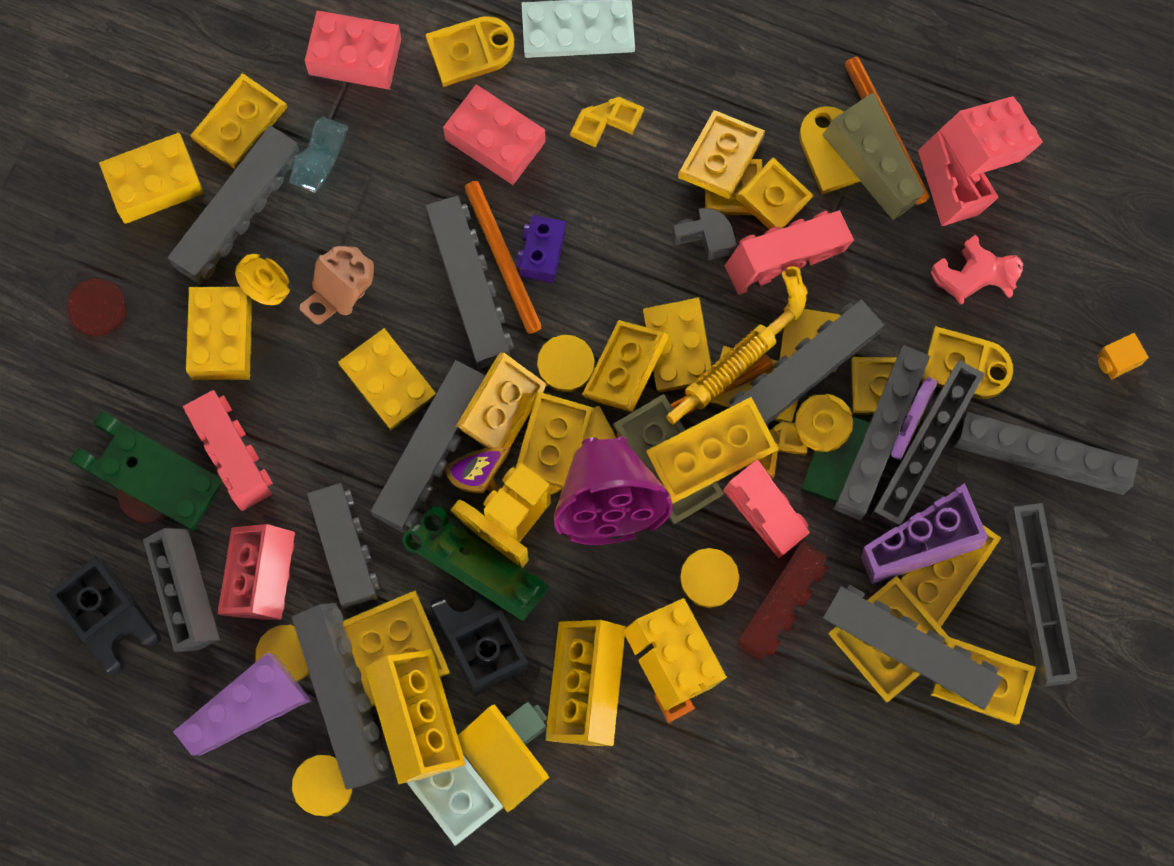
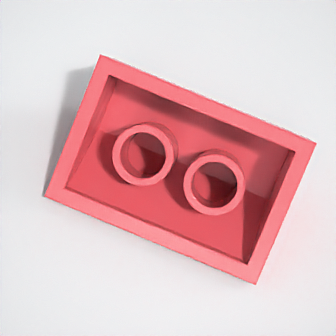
M268 524L231 528L217 614L257 620L282 619V613L285 608L286 587L290 577L289 568L291 555L294 550L295 532Z

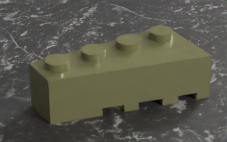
M874 92L831 121L823 133V137L859 178L891 219L895 220L912 208L925 192Z

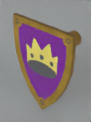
M493 447L473 451L449 463L445 468L446 475L455 487L463 491L484 493L487 488L489 493L493 490L498 492L500 487L493 477L511 449L507 447Z

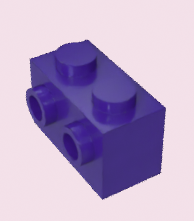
M532 215L530 224L525 223L522 240H525L526 244L524 250H519L516 266L520 267L521 277L554 284L566 233V221Z

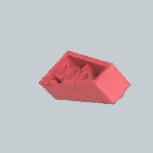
M840 210L830 214L828 211H824L814 216L811 220L799 219L792 222L786 228L774 227L766 231L764 235L758 237L749 235L741 239L739 246L724 266L737 294L740 295L748 291L750 284L757 281L760 286L767 284L782 271H786L788 267L795 266L801 269L806 265V261L813 265L843 253L854 239Z
M212 390L182 406L200 440L203 441L209 457L218 468L217 472L229 490L228 492L241 512L273 495L268 487L273 482L265 469L259 471L255 461L259 460V457L252 445L245 446L241 439L246 434L238 420L231 421L228 412L232 411L224 395L218 397L216 392Z

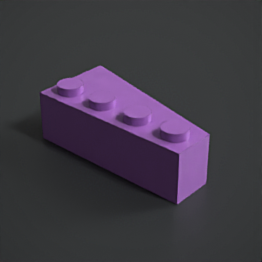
M964 483L948 496L934 502L921 513L918 512L899 527L893 528L866 545L861 559L871 584H875L983 547L988 536Z
M266 653L173 732L191 755L201 756L312 700L275 654Z

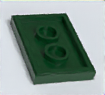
M852 417L853 430L846 443L838 449L829 452L814 451L801 491L835 503L837 502L869 422Z

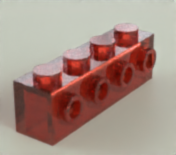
M802 541L736 645L761 661L766 653L772 656L781 642L776 638L781 629L788 631L797 617L792 614L797 604L803 607L812 594L808 587L813 579L819 582L828 569L827 566L823 565L828 557Z

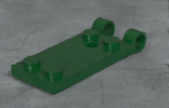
M101 411L93 424L103 432L114 437L99 460L84 450L76 448L69 461L83 471L88 472L193 532L224 484L222 479L126 426L108 413ZM130 458L138 460L137 465L133 468L127 466Z
M440 507L430 508L421 518L422 526L414 525L403 535V545L408 551L418 553L522 621L535 608L550 587L538 576L530 574L469 535L463 528L450 523L447 513ZM430 515L436 517L440 525H435L431 521ZM411 534L417 535L421 540V544L415 542ZM430 534L438 536L434 541L430 540Z

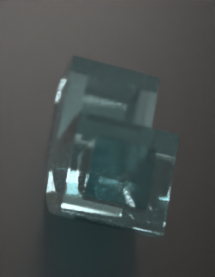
M324 116L314 123L308 148L295 157L289 183L315 193L322 186L336 162L348 126Z

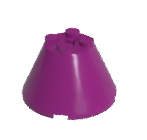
M590 437L582 441V447L573 456L554 513V525L559 534L563 532L569 536V541L579 544L604 545L636 539L635 533L647 528L652 532L660 527L671 515L673 504L669 492L630 447L625 437L601 440ZM622 536L617 539H606L610 537Z

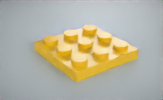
M897 576L867 600L874 604L875 600H878L891 608L890 614L898 619L902 615L918 623L916 629L925 634L929 630L945 638L943 644L953 648L956 645ZM835 627L828 633L886 703L921 675L838 627Z
M416 590L343 621L346 635L352 644V653L356 666L361 672V681L365 694L371 703V708L376 705L365 667L386 656L432 649L440 678L450 674Z

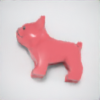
M974 235L964 243L965 248L961 251L967 261L961 272L948 268V262L945 258L938 261L931 268L930 274L933 281L938 287L945 289L954 296L958 304L961 305L964 303L965 298L987 285L998 286L1008 298L1012 297L1013 290L1017 288L1016 282L1021 276L1024 266L1022 260L1017 255L996 257L990 251L983 249L979 245V238Z

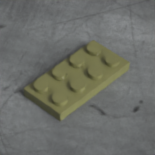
M664 394L613 424L619 436L627 439L630 447L662 485L663 483L646 451L686 431L680 420L674 425L667 420L666 416L673 408ZM717 481L672 503L673 509L669 516L672 524L678 523L724 495Z

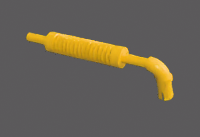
M791 266L782 272L789 295V302L784 308V313L768 327L760 324L754 328L731 351H728L723 358H720L700 378L696 379V382L685 389L687 398L666 416L671 424L674 425L693 407L699 409L706 407L731 382H734L754 362L776 345L775 335L788 323L796 321L805 308L808 291L803 284L798 267Z

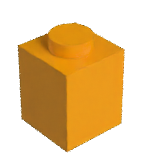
M1135 333L1105 346L1097 354L1101 370L1108 374L1111 380L1141 366L1149 358Z

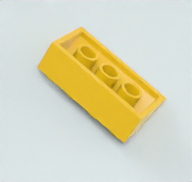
M604 620L564 621L558 623L546 741L588 746H613L625 639L623 630L626 629V626Z
M432 649L386 656L365 667L398 784L421 780L466 765Z

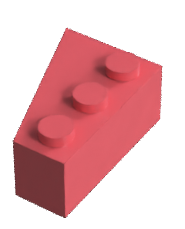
M940 131L918 150L941 226L978 216L999 198L984 173L968 177Z
M758 459L734 477L724 488L723 492L778 558L783 556L810 533L807 529L809 526L806 520L799 513L796 514L787 497L778 489Z

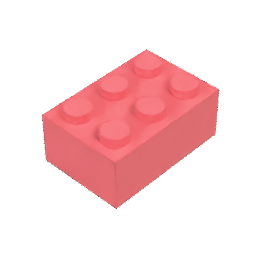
M317 10L305 57L308 74L390 90L401 44L399 25Z
M477 84L443 126L444 137L447 142L512 185H514L545 144L544 128Z
M1014 96L961 110L939 130L968 177L1020 162L1043 143L1037 134L1036 128L1030 123Z

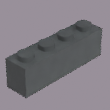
M339 483L307 493L342 608L348 609L378 599L375 591L380 589L376 573L370 574L367 565L368 562L372 561L367 544L361 546L358 536L364 534L359 517L353 518L350 510L351 507H355L351 491H345L342 484Z
M164 528L143 539L174 652L199 651L219 641L220 638L189 530Z

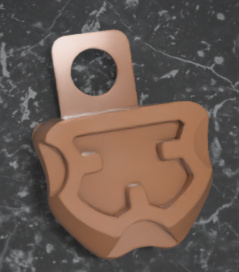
M350 246L333 247L326 254L320 255L315 263L312 286L316 293L300 304V311L317 325L322 324L337 311L342 315L351 314L355 302L364 295L372 283L374 275L373 261L365 257L357 247ZM312 303H321L324 305L326 312L322 315H315L310 311L309 306Z

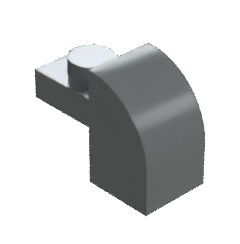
M698 209L696 221L684 219L679 221L677 225H673L672 237L674 245L702 240L707 260L731 256L736 250L737 244L729 220L716 210Z

